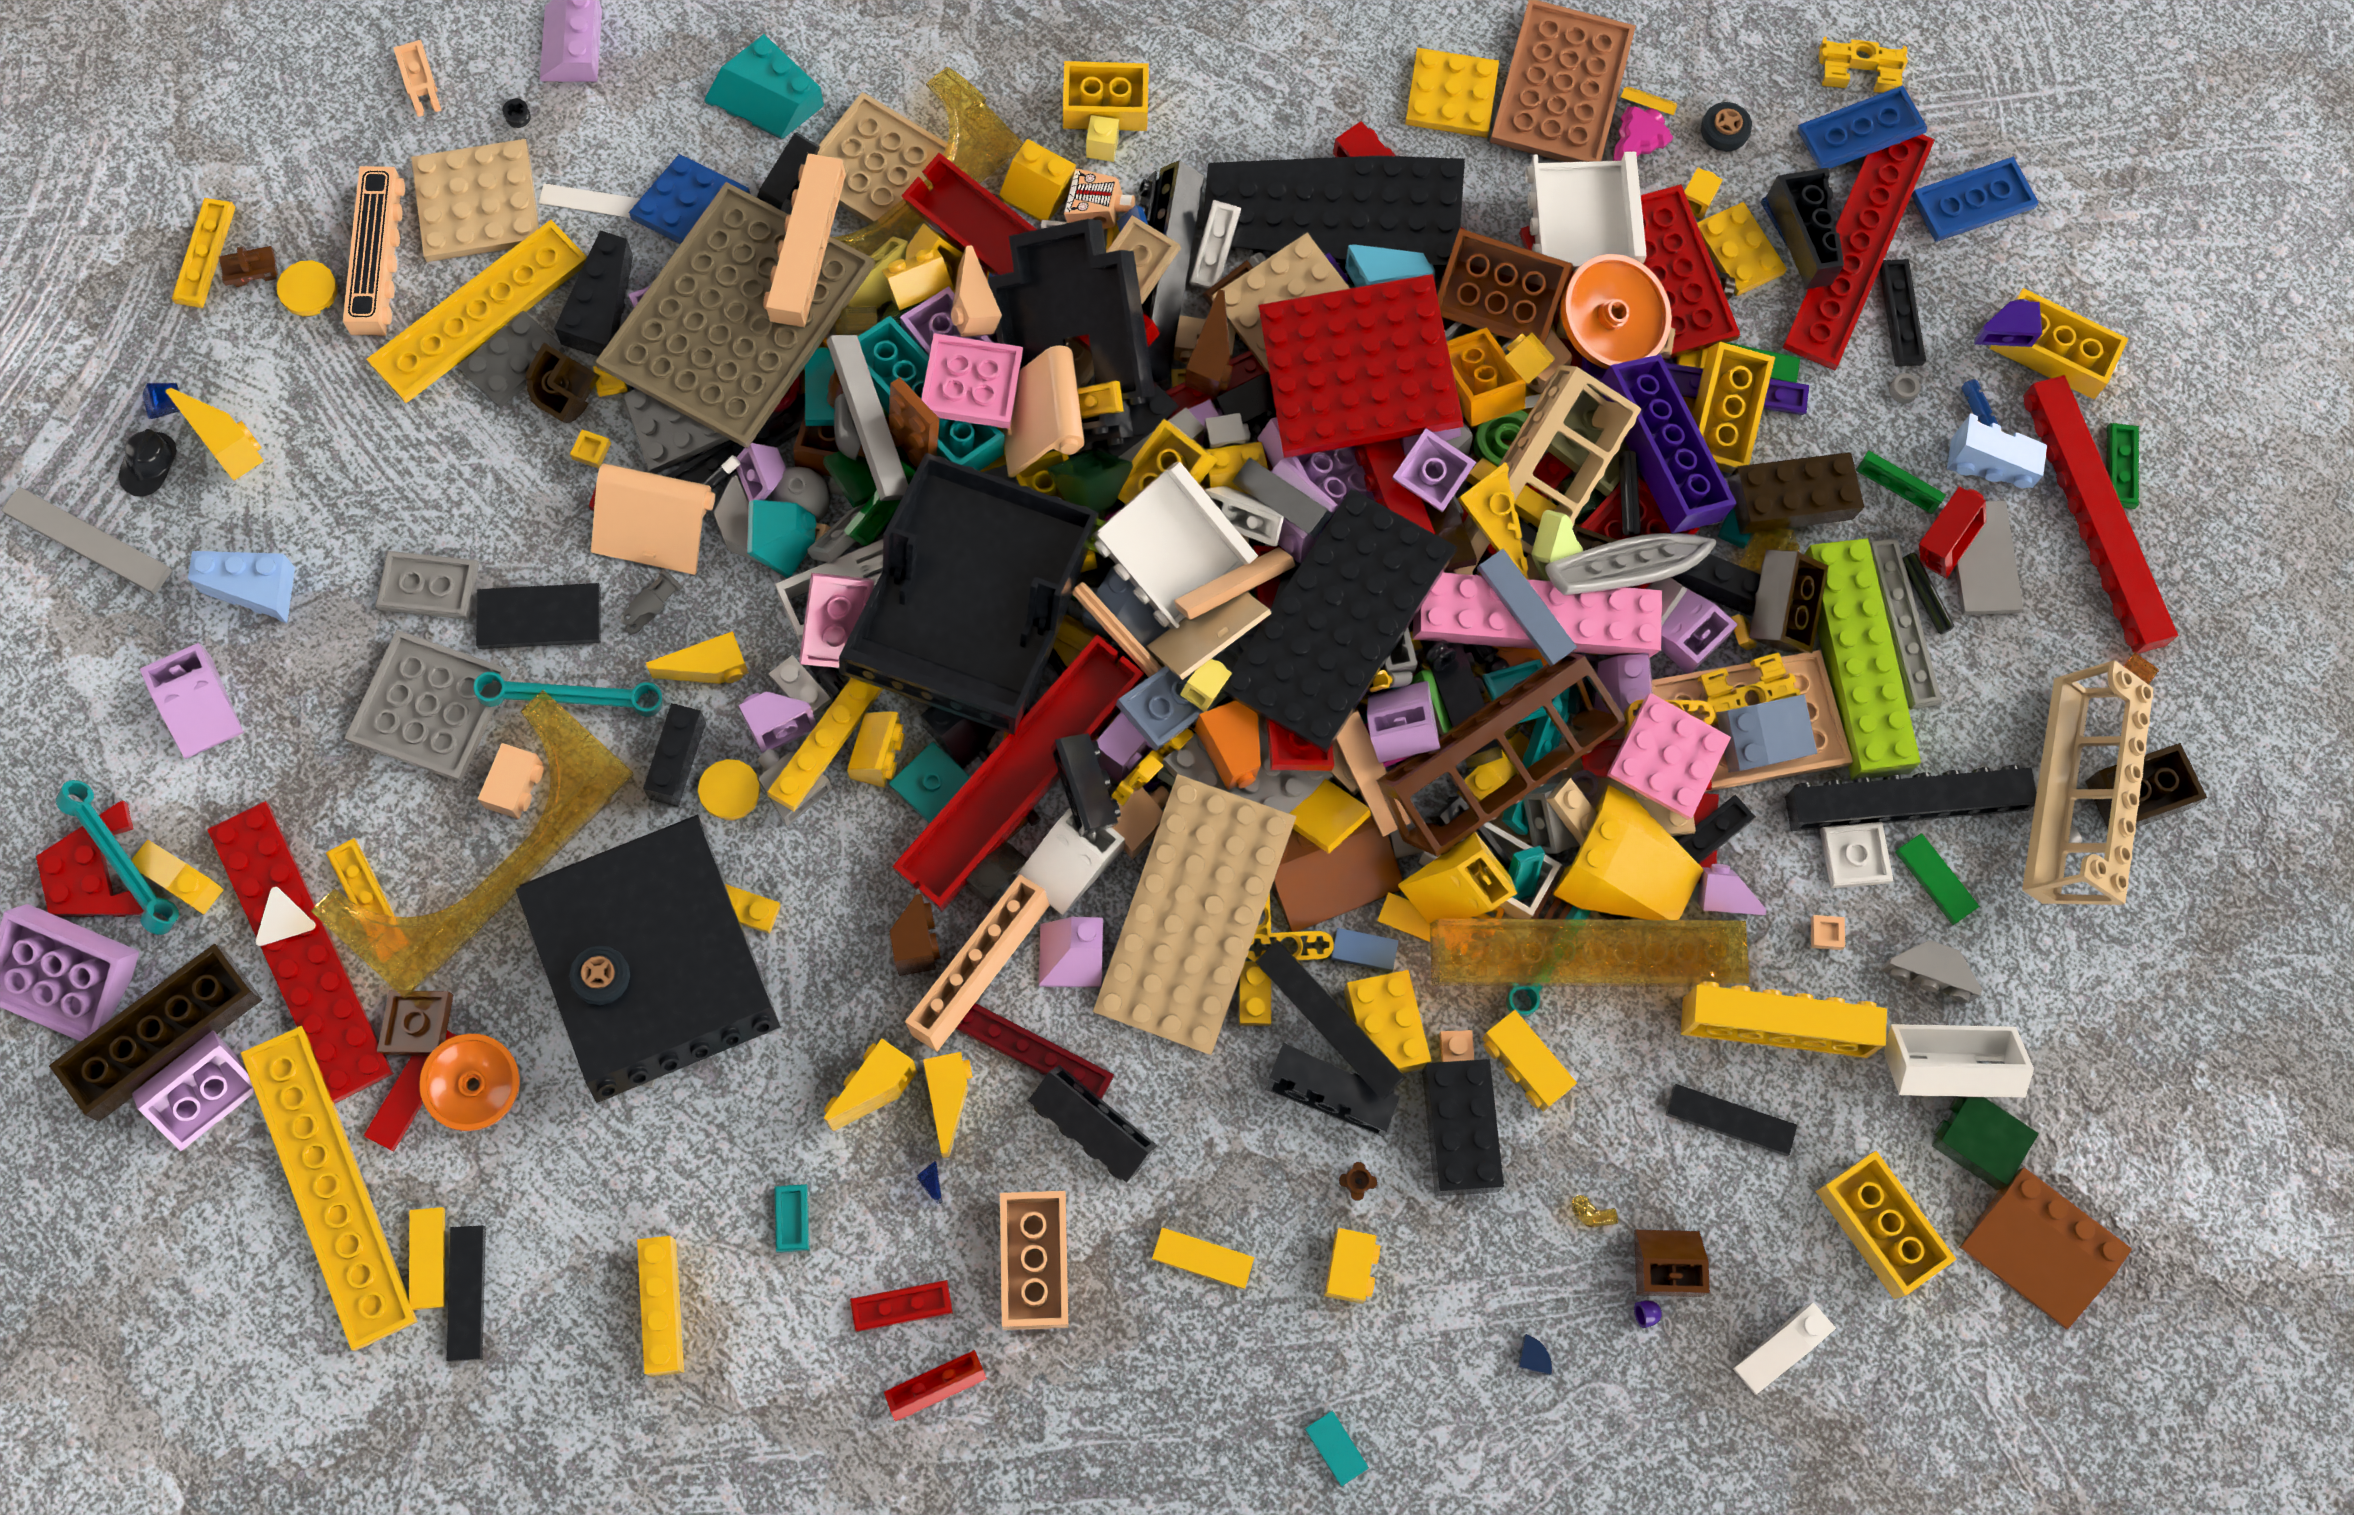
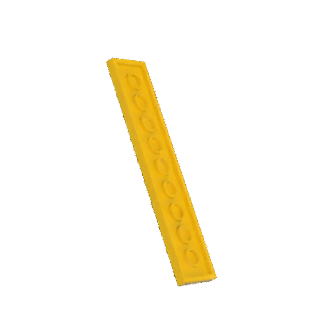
M303 1026L241 1052L351 1350L357 1351L417 1323V1318L410 1307L407 1292L336 1106L331 1100Z

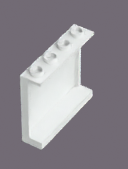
M1624 152L1621 161L1538 163V154L1533 155L1530 166H1526L1525 170L1526 183L1531 185V192H1528L1527 199L1528 209H1533V218L1530 219V234L1535 235L1536 242L1532 246V251L1570 262L1574 265L1572 271H1575L1590 259L1606 254L1624 255L1642 264L1644 263L1647 255L1636 152Z
M1176 462L1169 466L1092 534L1096 540L1094 543L1095 548L1105 558L1108 555L1116 564L1113 567L1116 573L1124 581L1128 579L1136 587L1133 590L1134 594L1143 604L1149 603L1156 611L1153 613V616L1164 628L1169 626L1170 628L1177 629L1180 626L1178 623L1186 617L1177 610L1174 600L1244 564H1250L1258 557L1181 462Z

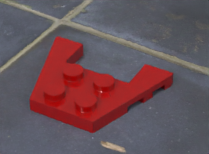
M120 801L99 814L113 836L134 829L129 807L125 801ZM84 826L79 827L36 856L48 913L58 917H94V915L126 917V915L141 916L144 910L130 891L114 895L106 858Z

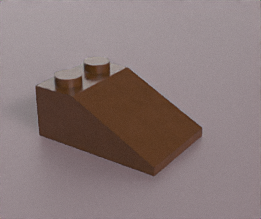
M1221 289L1217 292L1185 373L1186 387L1214 398L1219 396L1221 390L1227 391L1233 366L1229 365L1230 348L1225 291Z

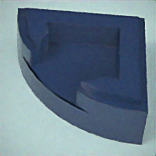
M1525 1334L1518 1368L1550 1376L1552 1374V1363L1547 1349L1539 1340Z

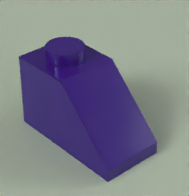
M2026 299L2010 301L1982 327L1974 339V345L2032 347L2042 334L2040 302H2029Z

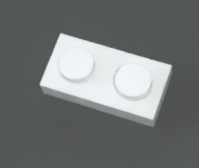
M793 655L769 673L770 678L787 697L809 703L814 716L832 702L829 695Z

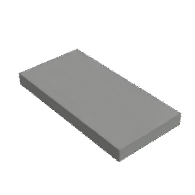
M1986 501V523L1955 566L1962 615L2021 613L2024 610L2006 501Z

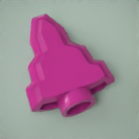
M1628 106L1620 119L1622 122V126L1618 131L1620 140L1615 146L1613 161H1621L1624 152H1636L1638 158L1640 154H1651L1656 148L1664 149L1673 140V136L1664 125L1665 120L1662 114L1652 108L1644 111L1636 106Z

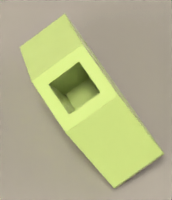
M1548 509L1543 512L1531 553L1539 575L1545 581H1550L1545 570V566L1548 563L1583 551L1572 530L1573 524L1566 514Z

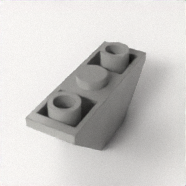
M738 476L731 477L714 511V516L727 550L761 563L747 554L749 499Z
M1928 940L1892 957L1881 968V971L1889 973L1890 977L1894 980L1901 982L1909 980L1920 984L1919 987L1925 991L1946 993L1950 995V999L1956 1002L1968 1003L1981 996L1982 988L1960 950L1932 940Z

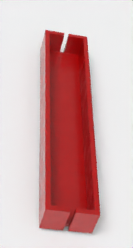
M939 152L922 171L933 188L929 190L924 181L918 176L901 195L914 213L963 252L966 246H972L980 265L993 276L1014 272L1009 236L1037 229ZM1143 313L1149 347L1160 332L1154 321ZM1089 334L1072 338L1091 353Z
M1096 635L1024 716L1015 734H1009L895 862L892 866L895 873L915 890L919 889L922 896L943 912L1060 778L1051 751L1054 741L1059 738L1089 733L1090 739L1093 740L1120 710L1116 705L1118 699L1144 682V673L1124 656L1120 658L1118 668L1115 665L1118 662V651L1100 636Z

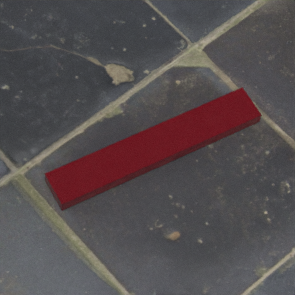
M974 1003L955 1028V1030L1044 1076L1050 1070L1060 1065L1101 1099H1103L1114 1078L1113 1073Z

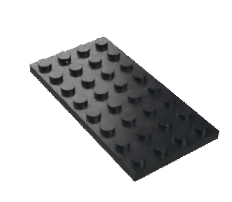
M1351 488L1270 610L1271 614L1265 618L1230 671L1232 674L1220 692L1327 753L1457 552V546Z

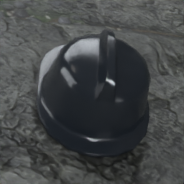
M146 429L132 435L127 440L124 448L125 457L118 475L122 488L133 496L144 497L153 494L162 486L177 453L176 443L169 435Z

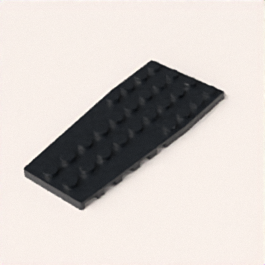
M1356 156L1209 163L1202 237L1213 200L1241 208L1230 250L1235 251L1236 248L1253 250V253L1260 252L1263 254L1264 251L1277 253L1308 233L1323 254L1330 253L1337 263L1346 264L1348 245H1362L1424 253L1429 264H1432L1434 269L1446 270L1459 228L1461 229L1465 158Z

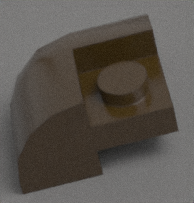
M543 342L528 368L525 379H527V392L532 403L563 423H571L589 405L586 399L600 375Z

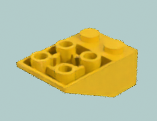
M1476 832L1452 847L1448 853L1439 856L1398 884L1401 891L1433 930L1492 911L1517 894L1510 875Z
M881 1039L877 1045L872 1043L863 1055L862 1059L865 1060L858 1071L852 1070L845 1079L843 1085L846 1088L839 1097L833 1096L824 1108L826 1113L824 1120L829 1129L834 1132L898 1099L918 1073L914 1061L884 1039Z

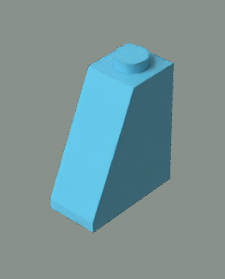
M1348 245L1345 269L1355 287L1433 274L1435 280V269L1432 264H1429L1424 253Z

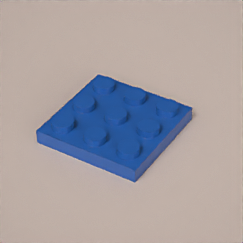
M678 154L629 211L631 220L681 244L725 182L749 194L751 193L748 187Z

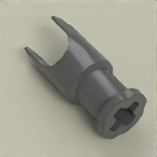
M661 570L658 579L648 589L644 588L620 617L621 622L626 625L629 633L639 632L645 624L649 623L665 607L664 602L675 591L682 589L680 583L665 570Z

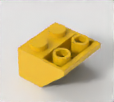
M887 711L864 714L847 768L849 779L883 788L886 786L887 779H893L897 762L894 761L896 750L901 752L905 741V734L902 733L904 725L900 724L898 712Z

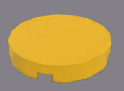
M313 260L299 261L290 265L281 273L277 282V295L281 303L292 314L302 317L315 316L320 314V311L325 307L328 309L334 303L338 294V284L331 270L323 263Z
M733 759L718 761L708 767L701 776L698 786L699 798L706 811L714 817L730 821L743 818L753 811L761 792L759 779L754 770L748 764Z

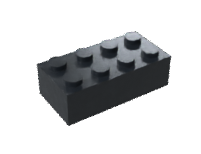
M1490 1059L1426 1063L1422 1069L1435 1197L1499 1192L1504 1187Z

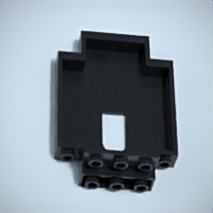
M1085 219L1010 235L1009 242L1014 272L988 277L990 289L1002 314L996 328L998 343L1023 347L1021 370L1046 349L1053 346L1066 347L1065 339L1089 334L1095 385L1119 381L1124 412L1099 414V417L1082 420L1084 446L1079 450L1097 449V443L1105 442L1106 446L1124 444L1123 438L1134 437L1129 406L1144 404L1146 397L1155 396L1134 251L1117 250L1106 253L1102 221Z

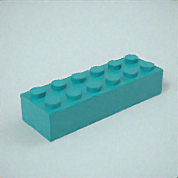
M888 316L858 336L880 404L888 414L890 408V383L899 377L922 398L929 356L891 316ZM939 418L937 456L981 471L1004 455L1005 435L997 427Z

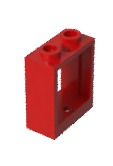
M1960 486L1919 543L1920 561L1924 567L1947 579L1986 523V500H1984L1982 494L1974 489L1969 488L1966 490Z

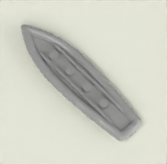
M1681 533L1641 535L1607 543L1553 561L1545 566V570L1551 583L1563 595L1636 586L1670 578L1691 569L1708 556L1715 547L1716 540Z

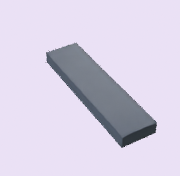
M1501 549L1477 567L1478 571L1550 667L1577 648L1504 549Z

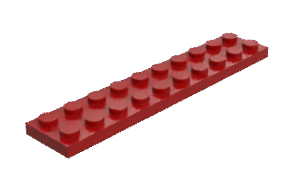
M1921 134L1866 155L1835 225L1836 232L1840 235L1844 266L1832 285L1807 289L1782 346L1783 349L1834 371L1837 369L1935 139Z
M264 801L208 828V833L256 938L268 897L273 887H278L315 922L316 926L311 931L260 947L297 1028L303 1026L332 1102L336 1104L393 1075L394 1072L386 1055L377 1052L379 1040L270 805Z

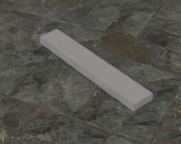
M831 335L826 342L880 500H902L909 485L857 335Z
M21 487L16 489L1 509L10 518L156 595L172 572L169 566Z
M1898 538L1870 541L1869 544L1910 710L1938 706L1942 703V698L1906 567L1902 559L1903 556Z

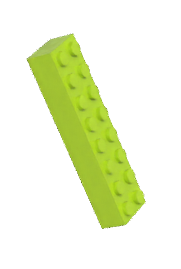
M1869 539L1812 544L1804 555L1829 566L1817 632L1826 671L1853 763L1848 766L1851 781L1864 777L1878 778L1910 774L1921 763Z

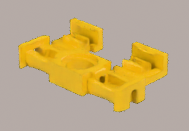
M1825 36L1819 46V63L1824 64L1822 86L1847 88L1850 81V73H1847V69L1854 68L1872 71L1876 69V72H1880L1873 88L1874 92L1884 93L1902 86V73L1908 63V58L1906 57L1907 47L1903 45L1902 49H1888L1879 47V42L1851 39L1850 43H1836L1827 41V36ZM1856 52H1865L1870 58H1861Z
M1779 652L1752 660L1750 662L1751 667H1759L1758 669L1761 672L1759 680L1761 682L1737 688L1732 692L1733 686H1728L1726 680L1728 676L1726 668L1697 677V681L1702 682L1708 697L1705 702L1709 703L1714 709L1715 717L1711 725L1718 723L1717 712L1749 706L1744 698L1746 692H1755L1759 697V704L1801 695L1799 688H1794V683L1796 682L1794 674L1788 673L1784 676L1786 670Z
M1187 728L1157 751L1153 749L1121 781L1111 797L1124 806L1134 792L1133 788L1136 787L1140 790L1164 766L1162 762L1165 756H1168L1175 749L1179 751L1194 736V733Z

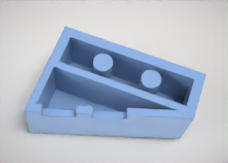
M1970 413L1951 438L1947 469L1956 471L1960 475L1985 477L1986 480L1991 482L2003 481L2012 483L2019 488H2033L2043 477L2047 445L2017 432L2013 436L2001 432V426L1992 423L1990 427L1977 422L1978 416Z
M192 551L188 580L200 593L233 605H241L251 609L253 612L277 618L284 623L288 622L295 567L285 554Z

